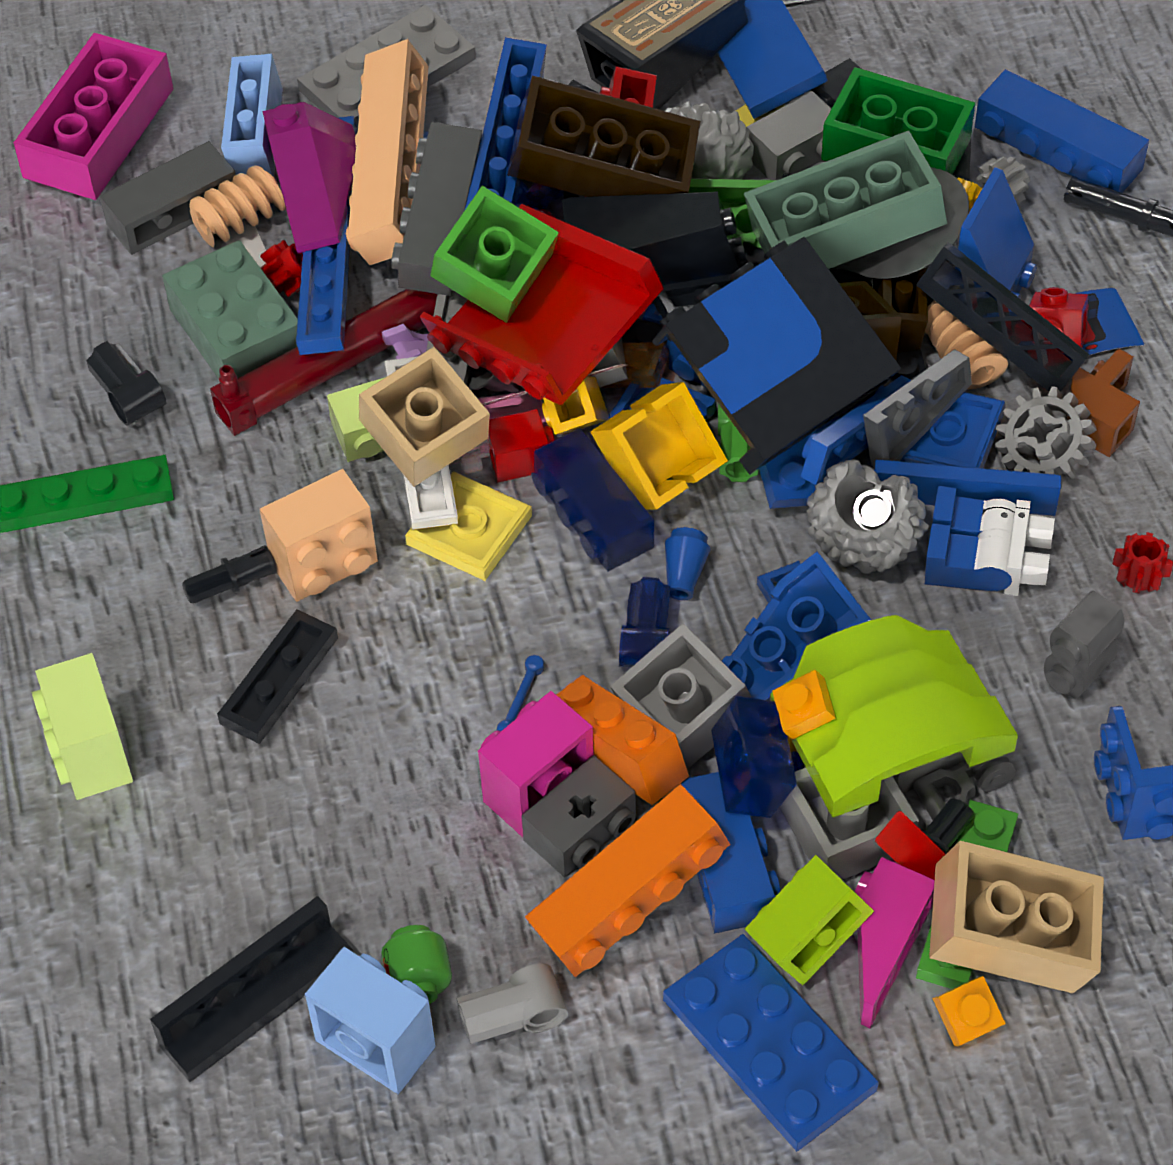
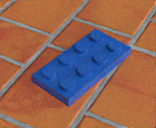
M744 934L737 937L663 991V1001L796 1152L861 1104L878 1089V1080Z

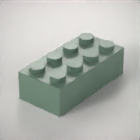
M909 130L744 193L752 230L764 254L784 240L789 246L805 237L828 269L947 224L941 184Z

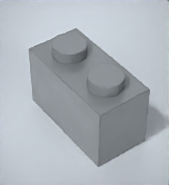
M811 91L747 126L746 129L750 131L749 139L754 145V152L751 158L752 163L769 180L782 179L784 173L795 174L821 161L823 125L831 108Z

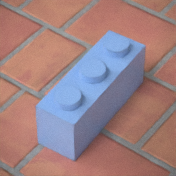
M272 54L231 58L221 149L225 160L235 170L236 175L239 173L246 174L248 168L257 165L274 177L275 162L262 112L274 109L281 105L283 87Z

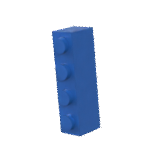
M1006 69L978 98L975 128L1070 176H1076L1087 182L1123 193L1144 168L1149 139Z

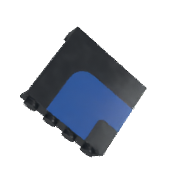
M805 237L789 246L785 240L778 243L763 256L766 261L756 267L752 262L745 264L729 277L731 283L722 289L717 283L710 286L695 298L697 304L687 311L683 306L672 310L660 320L663 328L652 340L655 346H658L667 339L675 343L745 439L750 449L739 461L749 475L885 385L901 369Z

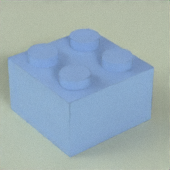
M343 947L305 993L315 1040L396 1094L402 1091L436 1047L430 1005L426 993L411 981L404 980L401 983L386 974L385 968L368 954L362 953L358 956L346 947Z

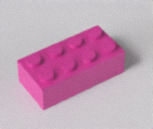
M94 32L13 142L22 177L97 200L174 89L167 53Z

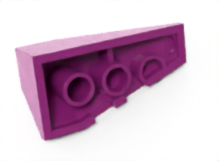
M304 101L295 104H282L274 109L262 111L297 254L340 243L348 211L347 197L349 191H352L353 185L352 166L355 164L356 154L353 125Z

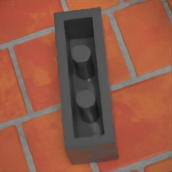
M208 141L100 195L106 225L127 251L133 255L193 224L189 207L190 200L196 196L204 198L205 191L211 188L218 190L219 184L226 180L232 182L233 177L236 175L235 170L211 142Z

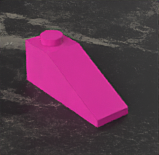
M883 857L879 860L873 874L867 871L863 873L855 890V893L874 910L857 929L861 1025L871 1028L933 908L935 880Z

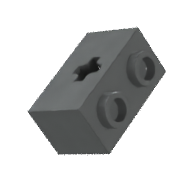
M593 755L522 815L523 841L565 878L575 868H582L598 854L600 847L611 837H619L633 824L636 817L635 791Z

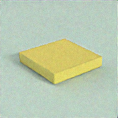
M453 471L451 481L458 524L414 530L410 528L405 535L406 545L486 581L532 517V506Z

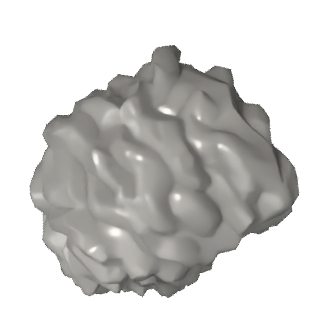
M688 101L683 106L677 105V107L665 110L666 112L701 121L691 179L742 180L745 173L752 168L751 158L754 152V145L749 139L750 131L746 129L745 124L740 120L737 111L727 113L723 109L710 108L706 103L694 104L691 107Z
M859 460L840 462L826 470L827 476L824 478V482L815 485L816 490L808 497L806 503L809 507L807 509L808 520L812 525L809 527L808 534L821 547V552L827 553L830 560L840 561L843 566L854 564V567L859 568L861 572L871 573L876 570L884 572L886 569L895 566L898 562L905 560L908 552L916 551L917 540L923 537L929 527L923 521L926 514L925 504L918 499L917 485L914 483L910 484L908 477L896 475L880 481L875 470L867 465H861Z

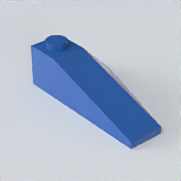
M815 552L779 580L770 593L772 599L757 619L754 617L744 629L747 634L732 655L723 658L722 662L746 685L756 707V710L723 739L775 710L770 700V694L772 690L794 678L807 645L838 631L871 620L818 552Z

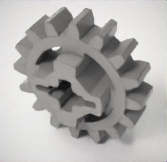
M1038 387L1033 388V399L1029 401L1018 395L1016 400L1019 408L1016 411L1009 408L1003 410L1004 414L1009 418L1008 424H998L996 426V430L1005 437V439L995 443L996 448L1002 454H1006L1001 459L1002 463L1009 470L1014 468V471L1055 475L1065 472L1068 477L1074 479L1076 474L1073 466L1076 463L1084 466L1089 464V461L1083 455L1084 450L1096 449V443L1087 436L1097 431L1093 421L1087 420L1091 414L1084 403L1078 405L1079 400L1071 392L1062 399V393L1057 387H1052L1046 397ZM1052 410L1065 413L1071 419L1067 420L1065 417L1055 418L1052 415ZM1021 454H1026L1028 457L1036 455L1040 460V464L1027 461Z

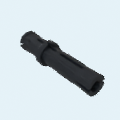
M1076 176L1071 177L1066 187L1070 192H1065L1064 202L1073 203L1138 225V230L1145 233L1153 230L1173 237V210L1159 206L1158 200L1150 198L1148 201H1144L1087 182Z

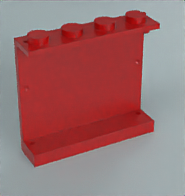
M521 204L518 208L559 232L552 256L507 323L470 300L460 308L448 323L444 322L440 316L435 315L434 317L426 312H423L419 317L429 332L427 335L428 340L440 352L447 354L450 351L460 356L465 363L474 369H478L481 366L491 371L497 379L505 384L514 382L522 386L532 397L538 400L546 398L562 406L664 288L649 258Z

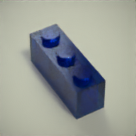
M581 428L534 451L535 471L531 473V477L537 491L543 497L547 495L555 504L556 512L561 522L567 528L571 526L580 536V542L586 554L591 559L597 558L607 572L654 548V519Z

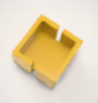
M684 382L661 384L631 404V410H622L590 431L635 510H657L688 489L687 483L698 482L728 461Z

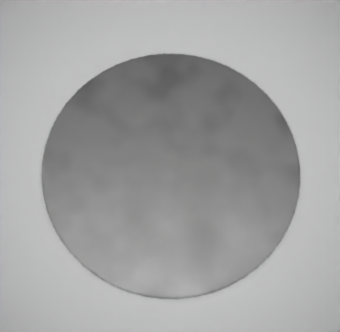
M931 167L942 187L947 224L845 262V265L862 276L878 279L905 276L930 265L948 242L953 245L960 236L961 226L969 212L968 196L962 183L952 174Z

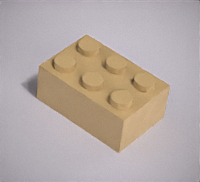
M959 841L936 863L929 958L1075 993L1099 974L1101 970L1104 877Z

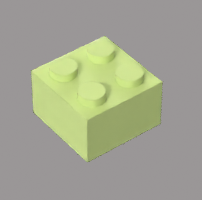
M93 653L35 670L41 689L31 693L44 728V736L61 785L71 782L76 800L132 783L133 779Z

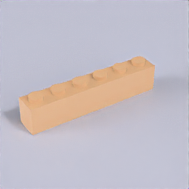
M408 39L366 54L364 70L361 75V102L358 105L359 123L358 133L355 135L356 154L355 164L352 166L353 185L352 195L349 197L350 217L349 227L346 229V237L350 247L354 251H358L369 265L391 259L395 242L403 243L405 234L400 233L401 214L403 207L411 208L413 199L408 198L409 180L411 173H419L421 164H416V153L419 138H423L429 66Z

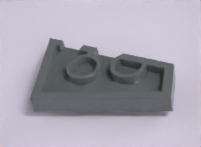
M954 349L863 415L871 466L875 468V460L900 461L972 384L969 357Z

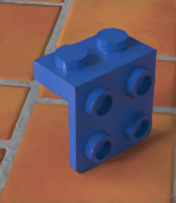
M1110 707L1107 722L1101 724L1100 750L1094 752V767L1097 778L1105 780L1108 788V793L1106 794L1108 817L1111 822L1118 823L1122 840L1150 837L1151 839L1170 837L1173 835V765L1141 769L1123 707Z

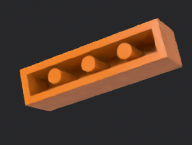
M680 784L529 912L525 918L576 978L582 971L596 966L603 959L606 951L623 936H628L637 931L643 924L645 917L659 905L674 899L681 892L684 884L701 869L709 868L715 864L723 851L731 844L718 823Z

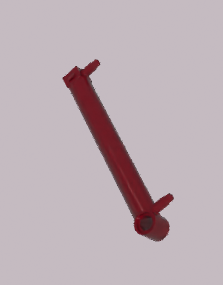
M538 209V211L554 217L548 210ZM405 289L345 322L344 350L300 355L298 347L238 379L232 366H222L219 369L220 383L210 388L215 413L234 436L257 424V418L393 346L385 344L382 338V331L401 324H405L410 331L416 333L426 328L419 316L423 312L434 315L438 294Z

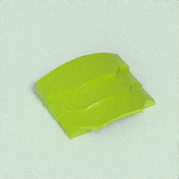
M898 615L886 616L851 626L807 645L794 678L785 683L787 684L813 670L818 671L825 678L836 719L793 739L792 742L832 818L879 801L881 780L960 751L969 767H973L1014 752L1016 748L1017 732L996 696L989 695L972 664L967 663L949 630H926ZM772 692V693L770 694V700H771V702H772V704H773V706H774V708H775V710H776V712H777V714H778L777 707H776L775 700H774V696H773V692Z

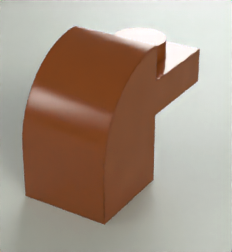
M1119 348L1106 362L1100 360L1091 373L1079 368L1072 378L1070 392L1079 400L1078 405L1084 403L1091 414L1087 420H1092L1097 427V431L1087 436L1096 443L1095 450L1107 457H1110L1134 430L1140 405L1139 400L1122 391L1128 384L1134 356ZM1066 414V419H1067V420L1071 419V418Z

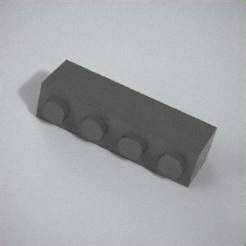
M431 122L427 139L419 138L416 164H421L419 173L412 172L410 176L408 198L413 199L411 208L403 207L400 233L405 235L403 243L395 242L391 261V268L398 270V288L451 296L452 289L432 278L430 274L434 254L465 211L481 143L482 130Z

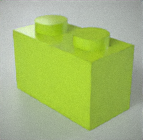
M815 855L804 867L795 873L792 880L773 900L758 912L757 916L745 930L780 967L803 986L874 910Z

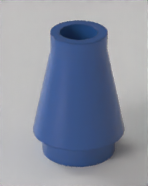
M680 527L672 530L671 536L665 540L667 577L665 593L673 599L690 600L693 598L695 586L711 551L710 546L707 544L708 537L702 531L694 528Z

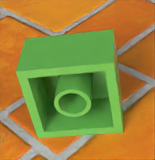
M481 186L434 254L430 276L507 323L552 256L559 232L486 187Z

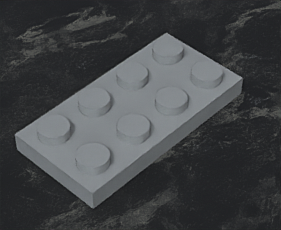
M424 5L297 79L299 91L320 110L337 118L354 116L358 129V105L361 102L362 91L361 75L364 70L366 54L408 39L429 66L427 87L475 60V46L432 9Z

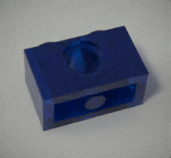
M735 696L711 729L725 811L771 818L797 785L788 736L782 730L780 716L774 701Z

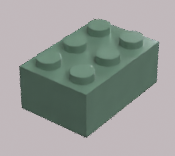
M240 240L162 275L170 311L218 379L220 376L219 369L224 365L232 366L238 379L297 347V317Z

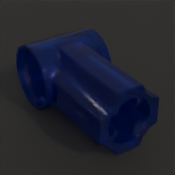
M642 577L640 581L631 583L627 607L626 625L621 627L619 667H633L670 635V628H667L671 586L662 583L659 578Z

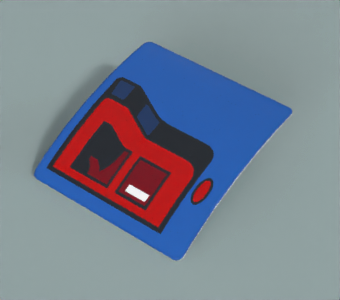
M1115 288L1075 293L1088 294L1087 337L1082 347L1087 353L1092 355L1118 348L1144 345L1134 322ZM1062 353V354H1064L1067 358H1069L1071 361H1073V360H1072L1069 356H1067L1065 353Z

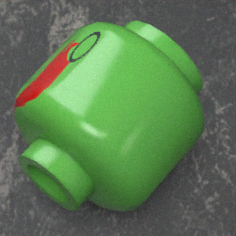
M424 925L402 927L396 930L382 947L381 962L386 970V974L401 983L404 980H408L419 986L428 996L429 1004L434 1002L438 998V994L442 993L450 985L452 970L447 944L440 934L431 931L428 927Z

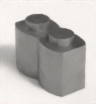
M1094 590L1089 592L1051 632L1050 648L1052 653L1044 662V673L1050 686L1056 691L1068 694L1074 699L1078 698L1115 659L1118 651L1116 637L1124 628L1125 620L1122 609Z

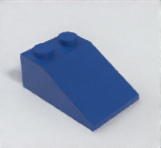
M994 167L961 226L958 250L1021 299V294H1019L1021 288L1028 289L1037 269V264L1031 262L1034 243L1003 170ZM986 292L987 294H989L992 298H994V299L996 300V298H995L994 296H992L989 292Z

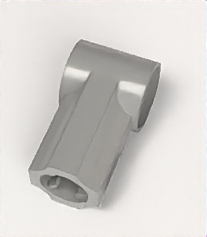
M537 963L519 969L513 973L507 983L457 998L462 1023L470 1044L521 1028L531 1033L547 1031L563 1023L568 1016V1011L553 969L545 963Z

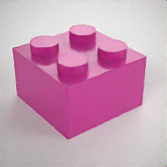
M552 691L548 692L539 701L529 702L519 712L517 719L502 731L497 730L491 733L478 750L483 802L523 837L522 815L594 755L593 726Z

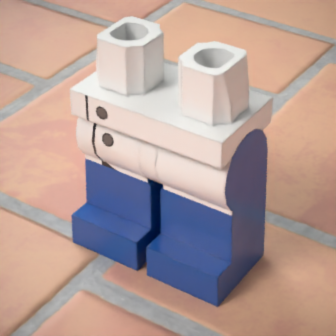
M938 486L926 557L924 584L984 591L1004 590V594L1018 596L1020 583L1046 585L1050 554L1026 552L1024 550L1025 546L1051 549L1055 518L1029 514L1031 501L1017 500L1015 504L1005 499L985 501L956 496L957 488Z

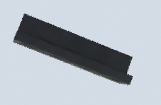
M949 242L941 249L916 284L917 287L1047 391H1050L1052 387H1057L1061 392L1090 356L1089 353ZM946 260L950 261L953 265H955L958 269H960L961 272L958 271L955 267H953V266H952L950 263H948ZM986 292H989L992 296H994V297L996 298V300H995L994 298H992V297H991L989 294H987ZM1021 320H1024L1027 324H1029L1032 327V329ZM1056 348H1059L1062 352L1069 356L1073 360V362Z
M316 896L150 1018L159 1047L189 1082L302 999L343 947L353 952L349 944L331 926L327 905L319 896Z

